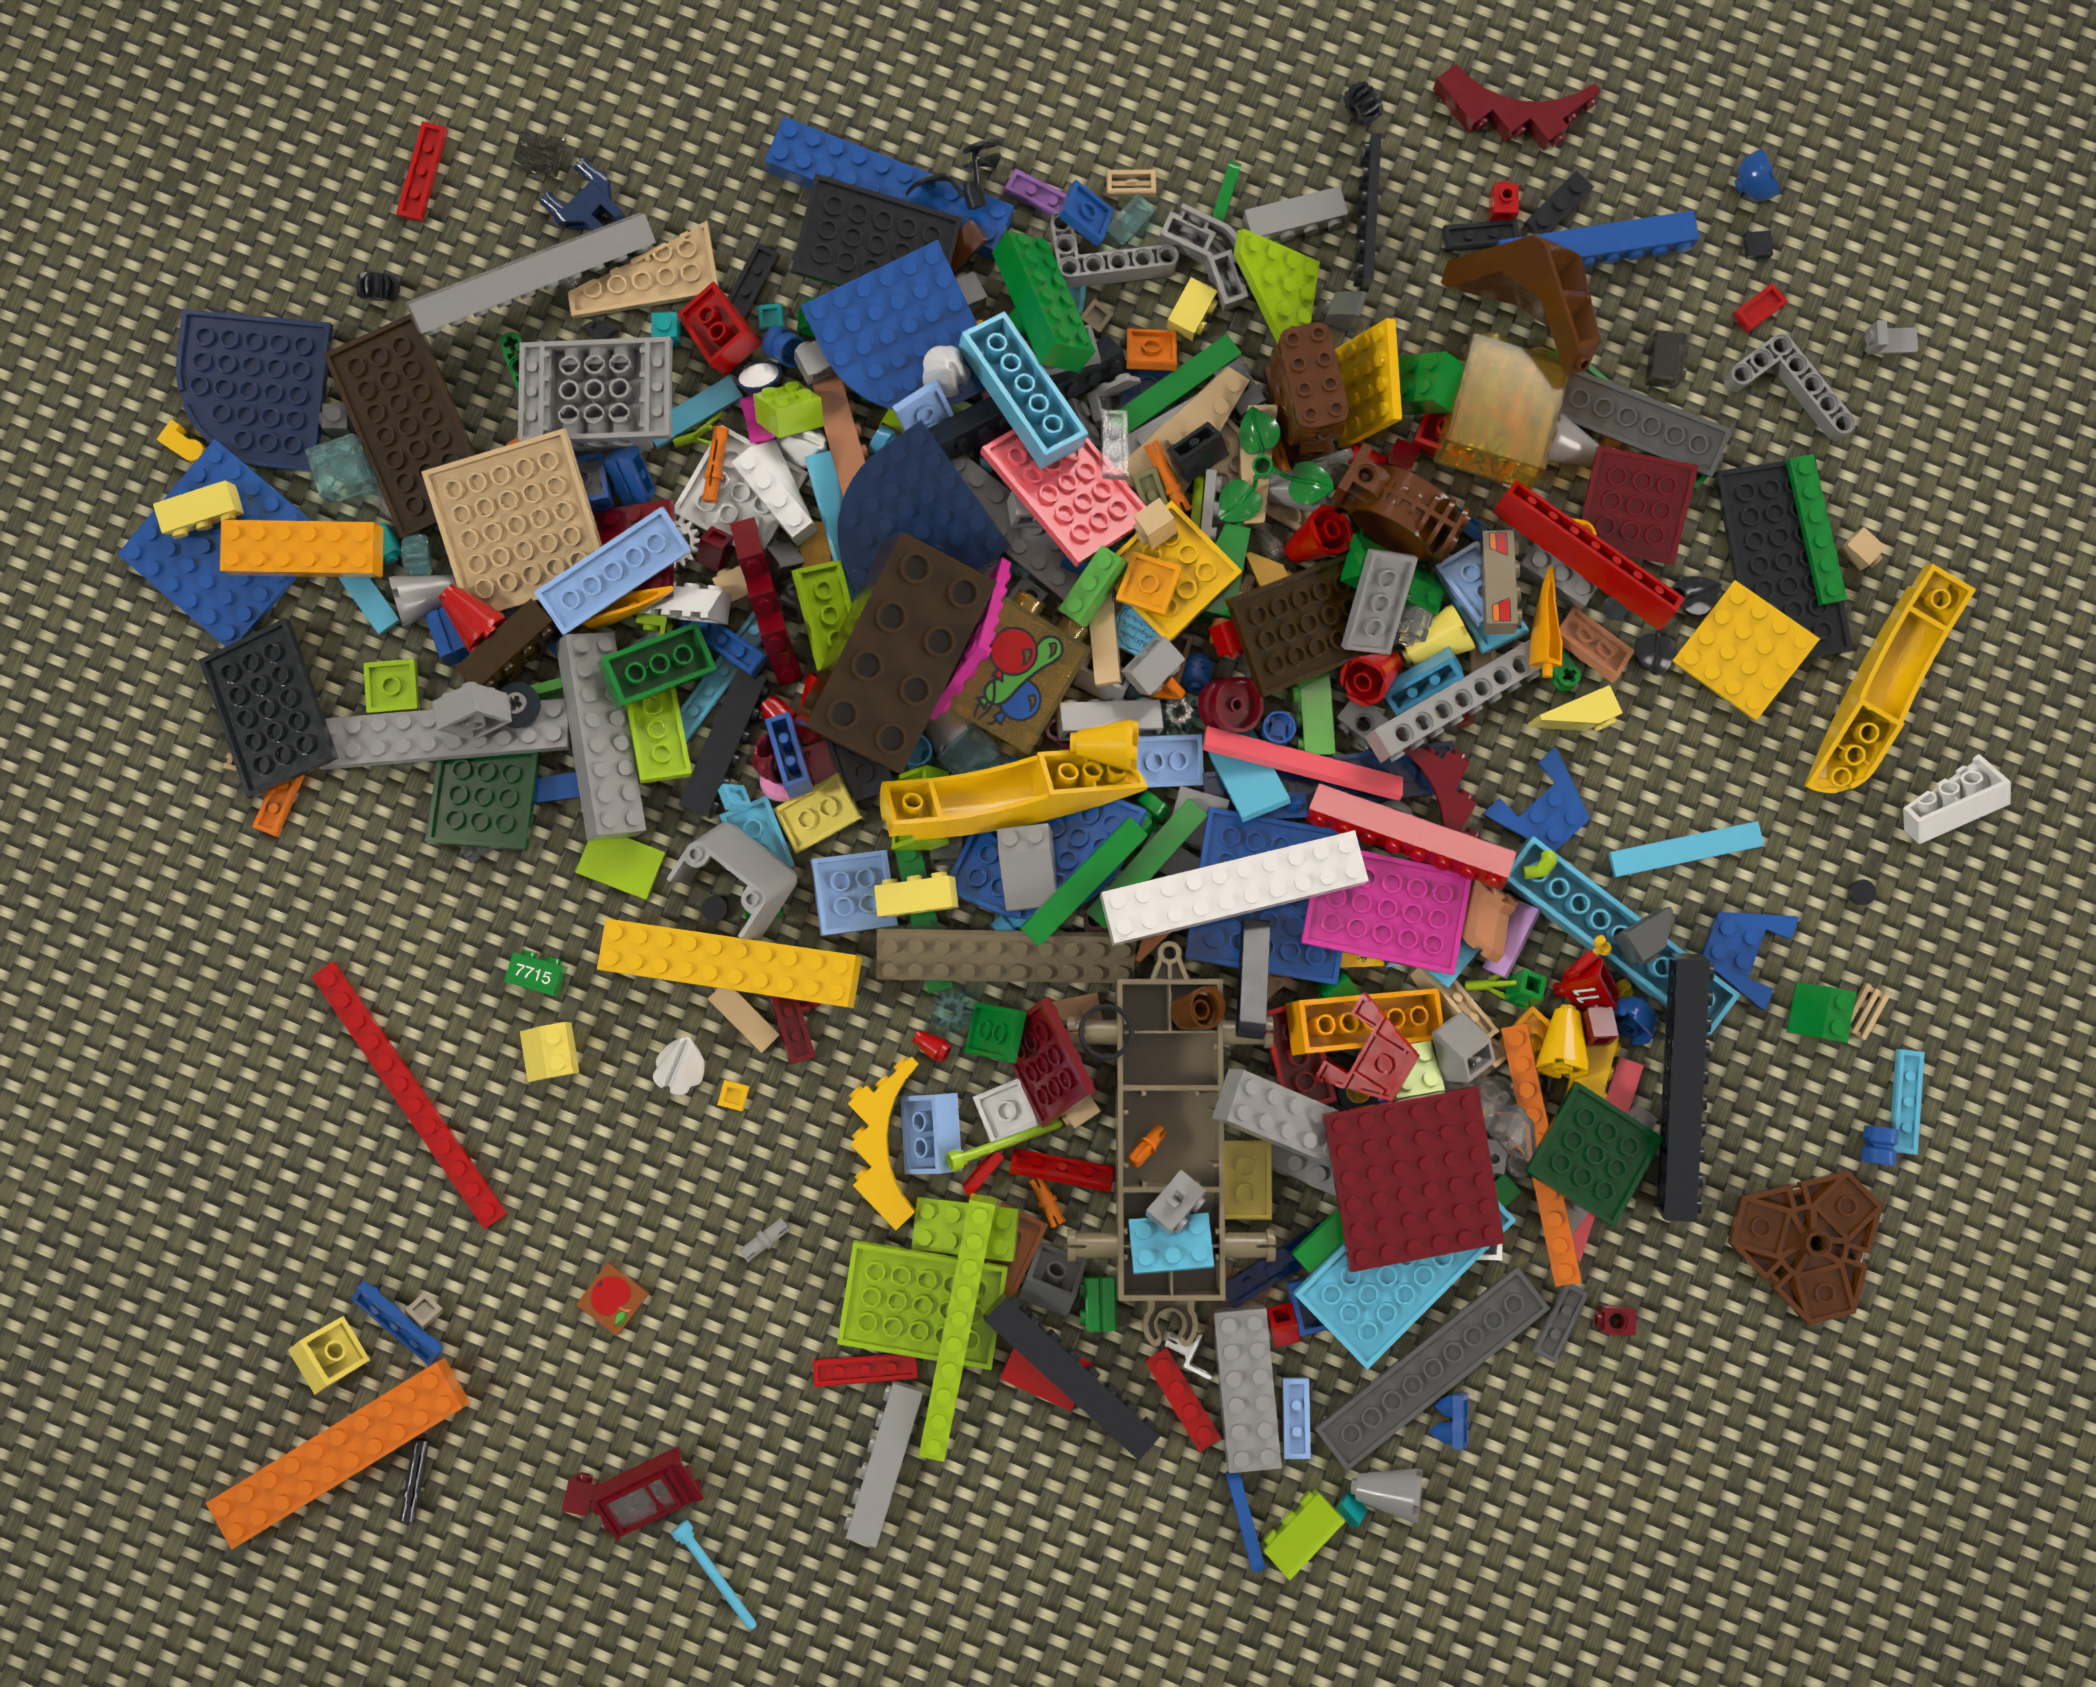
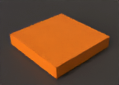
M1127 329L1126 369L1176 371L1177 331Z

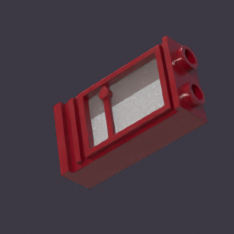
M677 1446L592 1487L590 1506L595 1515L599 1514L602 1518L606 1532H611L618 1541L621 1539V1536L682 1508L695 1500L697 1502L703 1500L702 1483L700 1479L694 1480L693 1471L689 1464L683 1465L681 1449Z

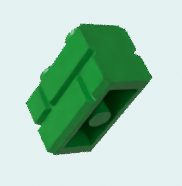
M1084 1276L1085 1282H1080V1298H1085V1309H1080V1325H1085L1087 1332L1117 1331L1116 1276Z

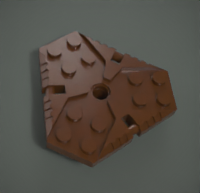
M1850 1171L1835 1172L1799 1181L1795 1186L1787 1184L1739 1196L1727 1243L1762 1279L1768 1280L1771 1283L1770 1287L1806 1324L1811 1325L1856 1314L1868 1267V1264L1863 1263L1866 1253L1871 1254L1883 1205ZM1799 1195L1801 1203L1796 1204L1794 1196ZM1815 1236L1817 1238V1246L1811 1249L1810 1240ZM1849 1248L1855 1250L1852 1260L1847 1258ZM1781 1267L1783 1272L1778 1276L1775 1271Z

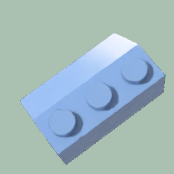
M958 1094L900 1097L905 1174H942L952 1172L946 1161V1152L954 1149L961 1150Z

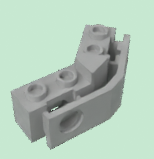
M1183 203L1179 214L1170 212L1160 233L1158 243L1172 245L1179 253L1204 264L1213 289L1217 290L1216 298L1219 301L1218 304L1221 312L1244 305L1247 301L1248 293L1250 295L1252 291L1234 258L1232 250L1226 251L1214 239L1215 235L1222 237L1234 252L1237 233L1230 225ZM1238 273H1239V275H1242V277H1243V279H1244V280H1242V284H1241L1240 278H1239V276H1238Z

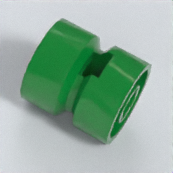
M1145 790L1136 800L1138 807L1147 811L1141 828L1148 834L1146 838H1149L1152 831L1157 828L1156 822H1161L1170 812V809L1159 798Z

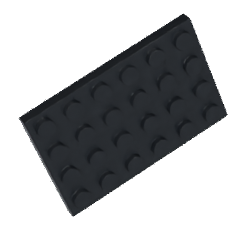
M815 173L790 273L840 287L938 240L949 265H951L962 218Z
M283 618L199 659L246 798L254 799L339 758L289 619Z

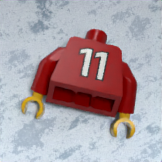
M1599 935L1594 939L1593 944L1595 948L1592 951L1589 949L1583 956L1565 969L1562 982L1553 984L1554 996L1556 998L1568 997L1572 1006L1576 1007V1010H1586L1587 1007L1597 1004L1602 1005V1007H1613V1010H1616L1619 998L1633 996L1632 985L1629 980L1622 979L1616 984L1604 959L1597 957L1598 955H1608L1612 950L1610 943L1606 942L1607 940L1603 935Z

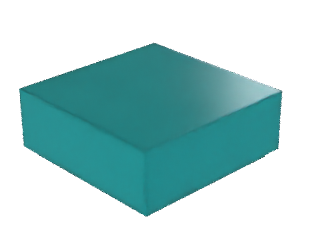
M782 303L757 305L760 332H766L773 326L785 328Z
M1351 1490L1344 1493L1336 1507V1510L1352 1528L1360 1525L1368 1511L1363 1503L1355 1500V1495L1351 1494Z

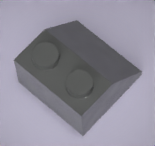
M1671 906L1653 911L1613 936L1614 941L1629 963H1650L1661 956L1659 951L1666 947L1673 916Z
M1040 1241L1018 1298L1067 1317L1075 1300L1087 1260L1076 1258L1075 1262H1067L1066 1251Z

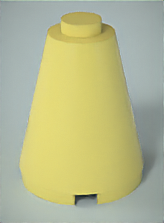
M1451 604L1403 644L1405 649L1401 652L1408 664L1413 662L1416 666L1447 647L1451 648L1454 655L1471 651L1475 648V645L1456 609Z

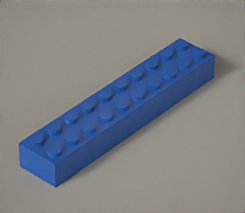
M784 116L765 158L768 173L808 189L812 188L814 176L817 173L962 218L960 229L969 220H973L988 239L975 254L995 261L992 251L1005 233L1009 231L1014 219L1013 205L985 195L987 205L968 210L964 197L959 198L958 192L949 181H937L918 186L906 196V191L913 183L933 174ZM958 184V186L961 188V190H963L964 187H963L962 185H959V184Z

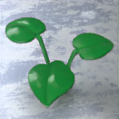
M1252 406L1241 422L1239 443L1247 454H1256L1260 451V454L1252 462V469L1255 473L1253 484L1250 487L1246 481L1241 479L1228 482L1220 493L1218 518L1225 522L1237 523L1254 517L1259 512L1263 502L1260 494L1254 491L1258 480L1269 479L1274 474L1291 481L1288 487L1289 494L1295 502L1302 505H1311L1320 501L1333 491L1334 485L1328 473L1321 466L1313 462L1297 463L1293 469V476L1275 468L1272 460L1265 455V449H1272L1277 445L1281 435L1280 427L1275 419Z

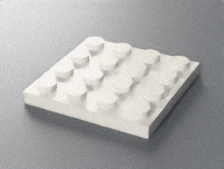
M729 429L722 469L724 480L720 482L717 504L706 503L702 500L705 485L703 475L704 472H707L710 444L676 502L675 514L679 517L683 516L686 521H691L695 526L705 531L713 526L731 535V523L755 517L764 549H766L781 525L745 483L731 463L748 448L757 444L750 443V440ZM786 461L800 492L809 477V473Z

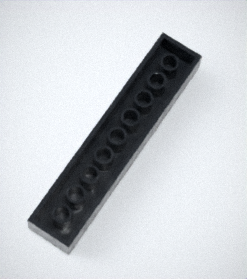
M1669 953L1660 1136L1663 1137V1140L1659 1146L1656 1209L1662 1218L1667 1221L1697 1222V1214L1702 1212V1200L1698 1198V1188H1703V1173H1699L1700 1163H1703L1705 1158L1704 1147H1701V1137L1706 1135V1122L1702 1121V1112L1707 1110V1095L1703 1094L1704 1085H1708L1709 1071L1705 1069V1058L1709 1059L1710 1043H1706L1707 1032H1711L1712 1027L1711 1017H1708V1006L1713 1004V992L1709 990V980L1714 979V964H1710L1711 960L1702 954Z

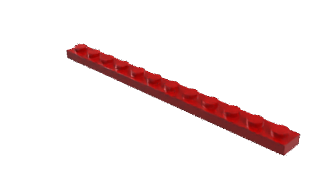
M332 961L311 977L481 1226L487 1229L508 1214L337 963Z

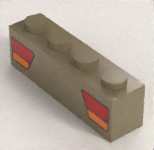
M1514 530L1482 531L1480 555L1484 634H1515L1517 626L1522 624V609H1517V601L1521 600V586H1516V578L1520 577V563H1515V555L1519 553V541L1514 540Z

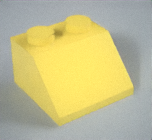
M572 1022L556 1023L520 1031L528 1082L579 1073Z
M344 1316L298 1341L288 1350L314 1395L370 1361Z

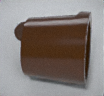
M1204 986L1176 998L1171 1006L1173 1022L1183 1030L1211 1029L1216 1027L1224 1018L1226 1011L1223 995L1213 986Z

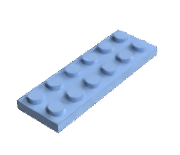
M660 507L534 591V593L561 633L565 635L691 552L692 549L665 508Z

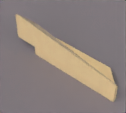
M1248 405L1247 411L1253 406L1276 420L1277 405ZM1238 434L1239 477L1251 487L1253 476L1255 475L1252 469V462L1260 454V451L1256 454H1247L1240 446ZM1273 448L1265 449V455L1272 460ZM1269 479L1258 480L1254 491L1262 497V506L1254 517L1243 521V524H1262L1265 521Z
M1417 968L1411 973V978L1419 990L1439 988L1443 1022L1448 1021L1459 1012H1464L1491 1038L1495 1062L1478 1075L1480 1078H1484L1507 1059L1506 1050L1493 1038L1499 1030L1456 979L1449 988H1445L1423 969Z

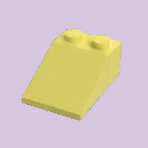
M1609 685L1543 713L1528 724L1530 728L1587 731L1594 728L1597 732L1617 722L1615 717L1622 714V711Z

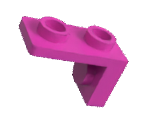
M753 395L741 398L740 403L747 423L750 443L762 444L769 442L775 435L756 422Z

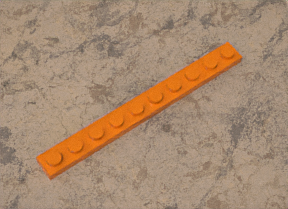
M1527 1023L1501 1028L1527 1155L1530 1160L1545 1134L1549 1122ZM1533 1178L1555 1287L1582 1283L1565 1198Z

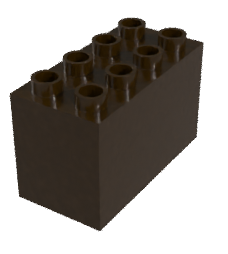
M903 531L885 538L793 723L883 768L902 774L997 581Z

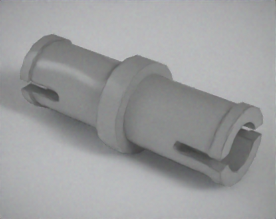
M780 1217L779 1220L763 1232L761 1230L757 1232L758 1236L740 1248L739 1251L749 1263L766 1248L769 1250L773 1247L772 1243L789 1232L790 1228Z

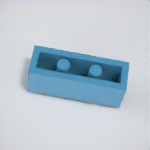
M1447 647L1398 675L1385 698L1395 714L1399 715L1464 678L1462 666L1451 648Z

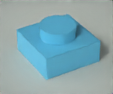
M722 784L718 789L725 810L747 812L752 806L744 785Z

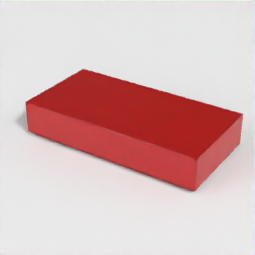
M1772 283L1737 309L1732 316L1745 332L1749 333L1786 305L1788 301Z
M999 1150L988 1154L961 1185L966 1194L969 1196L971 1193L974 1194L1004 1159L1003 1154Z

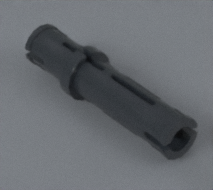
M413 1438L406 1484L401 1492L403 1496L399 1516L401 1521H416L419 1498L423 1495L421 1485L428 1446L430 1444L428 1439Z

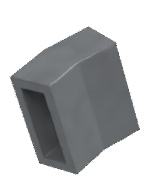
M963 836L949 837L948 845L930 850L931 866L955 865L963 849Z

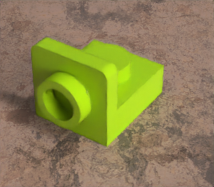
M637 613L636 623L643 626L645 631L658 632V628H660V636L675 630L672 619L667 616Z

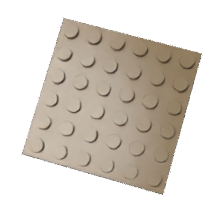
M565 428L422 471L457 587H461L497 611L523 605L530 598L534 601L539 600L534 591L602 547L568 431Z

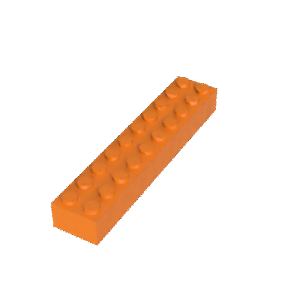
M444 1358L208 1501L206 1505L232 1550L470 1404V1401Z

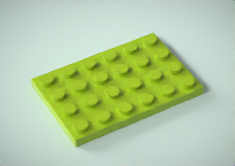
M854 1240L837 1344L937 1361L958 1257ZM984 1262L964 1366L992 1369L997 1332L984 1321L983 1314L1004 1292L1008 1265Z

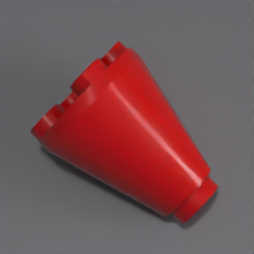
M454 584L448 586L439 596L446 614L465 648L470 653L507 620L504 614L461 587L457 588Z

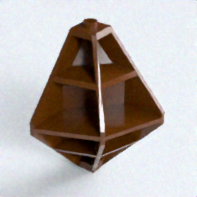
M1534 234L1448 260L1441 280L1444 286L1521 307L1551 329L1564 374L1569 376L1588 370L1597 346L1601 343L1583 260L1578 253Z

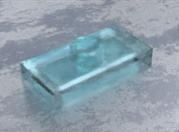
M1137 193L1108 225L1106 234L1124 248L1156 213V208Z

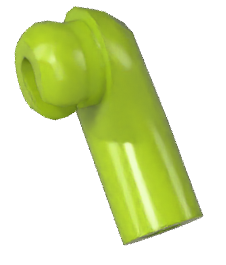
M1544 850L1541 853V860L1537 865L1522 867L1523 878L1532 879L1548 876L1557 864V856L1552 850Z

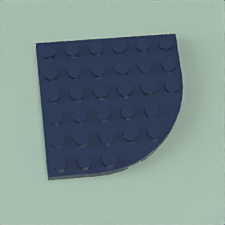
M182 309L176 358V379L178 391L181 392L184 403V410L196 430L210 444L214 439L221 442L245 464L268 469L317 473L322 427L319 424V413L322 412L323 404H325L329 370L323 354L331 350L334 325L329 322Z
M922 419L869 457L857 471L845 492L838 517V546L844 569L857 592H859L885 538L902 531L976 571L1011 547Z

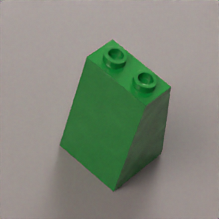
M1240 522L1226 523L1215 544L1243 572L1251 528L1245 527L1246 525ZM1242 575L1194 620L1212 624L1213 618L1231 619L1225 600L1238 595Z

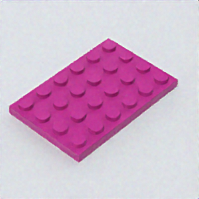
M1003 557L988 576L997 581V584L930 717L934 721L940 713L945 714L951 705L952 697L960 695L965 686V680L967 678L971 680L978 669V663L980 661L985 662L992 651L989 645L996 635L993 630L1000 620L997 615L1004 605L1001 600L1007 592L1005 586L1011 577L1009 573L1011 562Z
M1360 850L1368 882L1361 886L1309 898L1300 944L1442 974L1455 975L1472 879H1465L1449 870L1437 869L1433 865Z

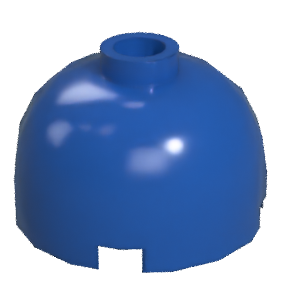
M1763 149L1751 153L1742 160L1737 170L1738 179L1734 180L1738 193L1744 192L1748 199L1753 201H1765L1780 194L1777 180L1772 173L1773 169Z
M1625 996L1619 998L1616 1010H1613L1619 1039H1622V1035L1631 1039L1629 1042L1631 1044H1649L1658 1025L1656 1012L1648 1001L1642 997Z

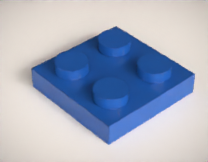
M1075 180L1068 189L1058 217L1083 235L1085 239L1098 246L1104 239L1114 209L1078 180Z

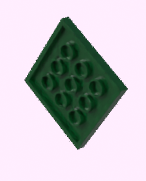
M541 752L437 760L425 842L437 845L528 851Z
M1573 1082L1524 1172L1607 1226L1615 1228L1660 1146L1663 1137L1579 1082Z

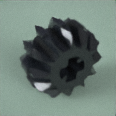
M1359 81L1357 84L1349 87V90L1344 93L1343 101L1345 102V108L1348 109L1349 115L1353 117L1354 121H1357L1361 126H1368L1370 123L1372 124L1378 120L1384 109L1381 104L1382 100L1378 97V93L1374 91L1373 86H1369L1365 81Z
M362 272L357 275V296L370 301H396L399 299L400 293L399 278L386 273Z

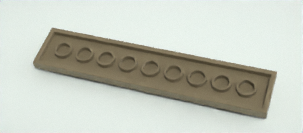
M877 929L876 979L1115 983L1117 979H1134L1136 941L1112 946L1109 932H1053L1040 946H1037L1023 931Z

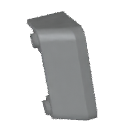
M720 823L687 846L667 877V880L669 882L690 884L698 870L705 866L712 857L748 885L742 893L741 903L744 909L752 915L738 937L741 939L760 940L796 886V873L735 824Z

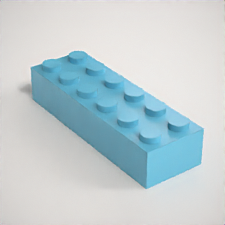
M1005 311L962 332L958 349L1040 469L1083 448L1088 435L1087 430L1043 366L1039 364L1038 359Z

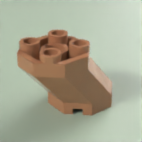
M1472 879L1461 937L1473 949L1476 947L1482 951L1480 954L1483 957L1498 963L1504 956L1509 916L1515 911V907L1519 902L1509 893L1505 894L1502 891L1503 889L1491 888L1483 882Z

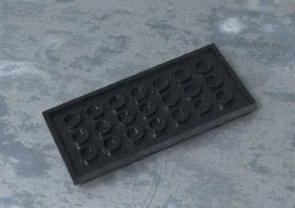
M1786 461L1727 469L1714 473L1734 580L1820 638L1804 660L1852 652L1853 646L1844 602L1823 606L1818 604Z

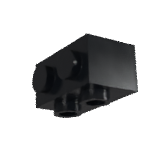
M1208 421L1167 449L1174 470L1187 483L1229 455L1222 433Z

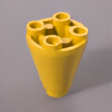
M1126 719L1071 732L1070 753H1076V756L1125 771L1137 770L1139 721Z

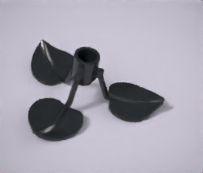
M1004 138L979 141L963 149V154L972 152L973 161L963 165L962 170L973 168L974 175L973 181L963 184V190H961L951 175L940 173L917 180L908 188L906 196L918 186L937 181H949L958 192L959 198L964 197L968 210L987 205L982 185L980 184L978 167L996 169L1001 159L1000 152L993 153L977 159V155L981 150L997 145L1002 146Z
M1687 576L1680 579L1676 585L1670 588L1684 597L1681 603L1684 611L1691 615L1700 616L1707 613L1713 607L1722 584L1705 577ZM1663 628L1661 630L1657 629L1655 636L1652 634L1641 636L1635 644L1636 658L1642 666L1656 676L1666 672L1676 656V646L1673 639L1667 636L1660 637Z

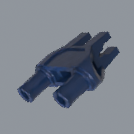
M585 157L579 159L582 165L577 161L574 169L588 180L589 183L567 205H563L551 192L545 194L547 200L544 197L540 199V205L545 207L554 216L555 223L566 229L592 231L603 227L598 220L604 213L615 222L626 218L623 215V211L612 201L608 173L602 170L598 171Z

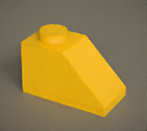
M1252 552L1246 553L1244 563L1255 588L1291 575L1290 570L1286 571L1283 564Z

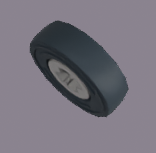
M521 682L509 683L502 687L499 691L507 693L512 722L506 724V726L522 728L534 722L541 708L540 698L536 691L526 683ZM519 700L522 706L520 708L516 707L515 710L512 704L514 702L518 703Z

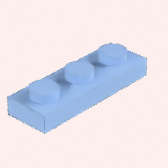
M1282 1377L1283 1458L1311 1459L1309 1378Z

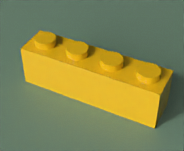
M1619 1036L1611 1045L1586 1047L1589 1074L1587 1077L1580 1079L1569 1078L1565 1096L1572 1083L1579 1082L1603 1099H1607L1605 1088L1607 1082L1611 1081L1614 1073V1067H1611L1613 1058L1617 1057L1620 1051L1621 1043L1618 1042Z

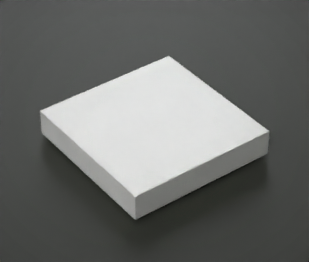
M1018 1078L973 1097L991 1142L1039 1125Z

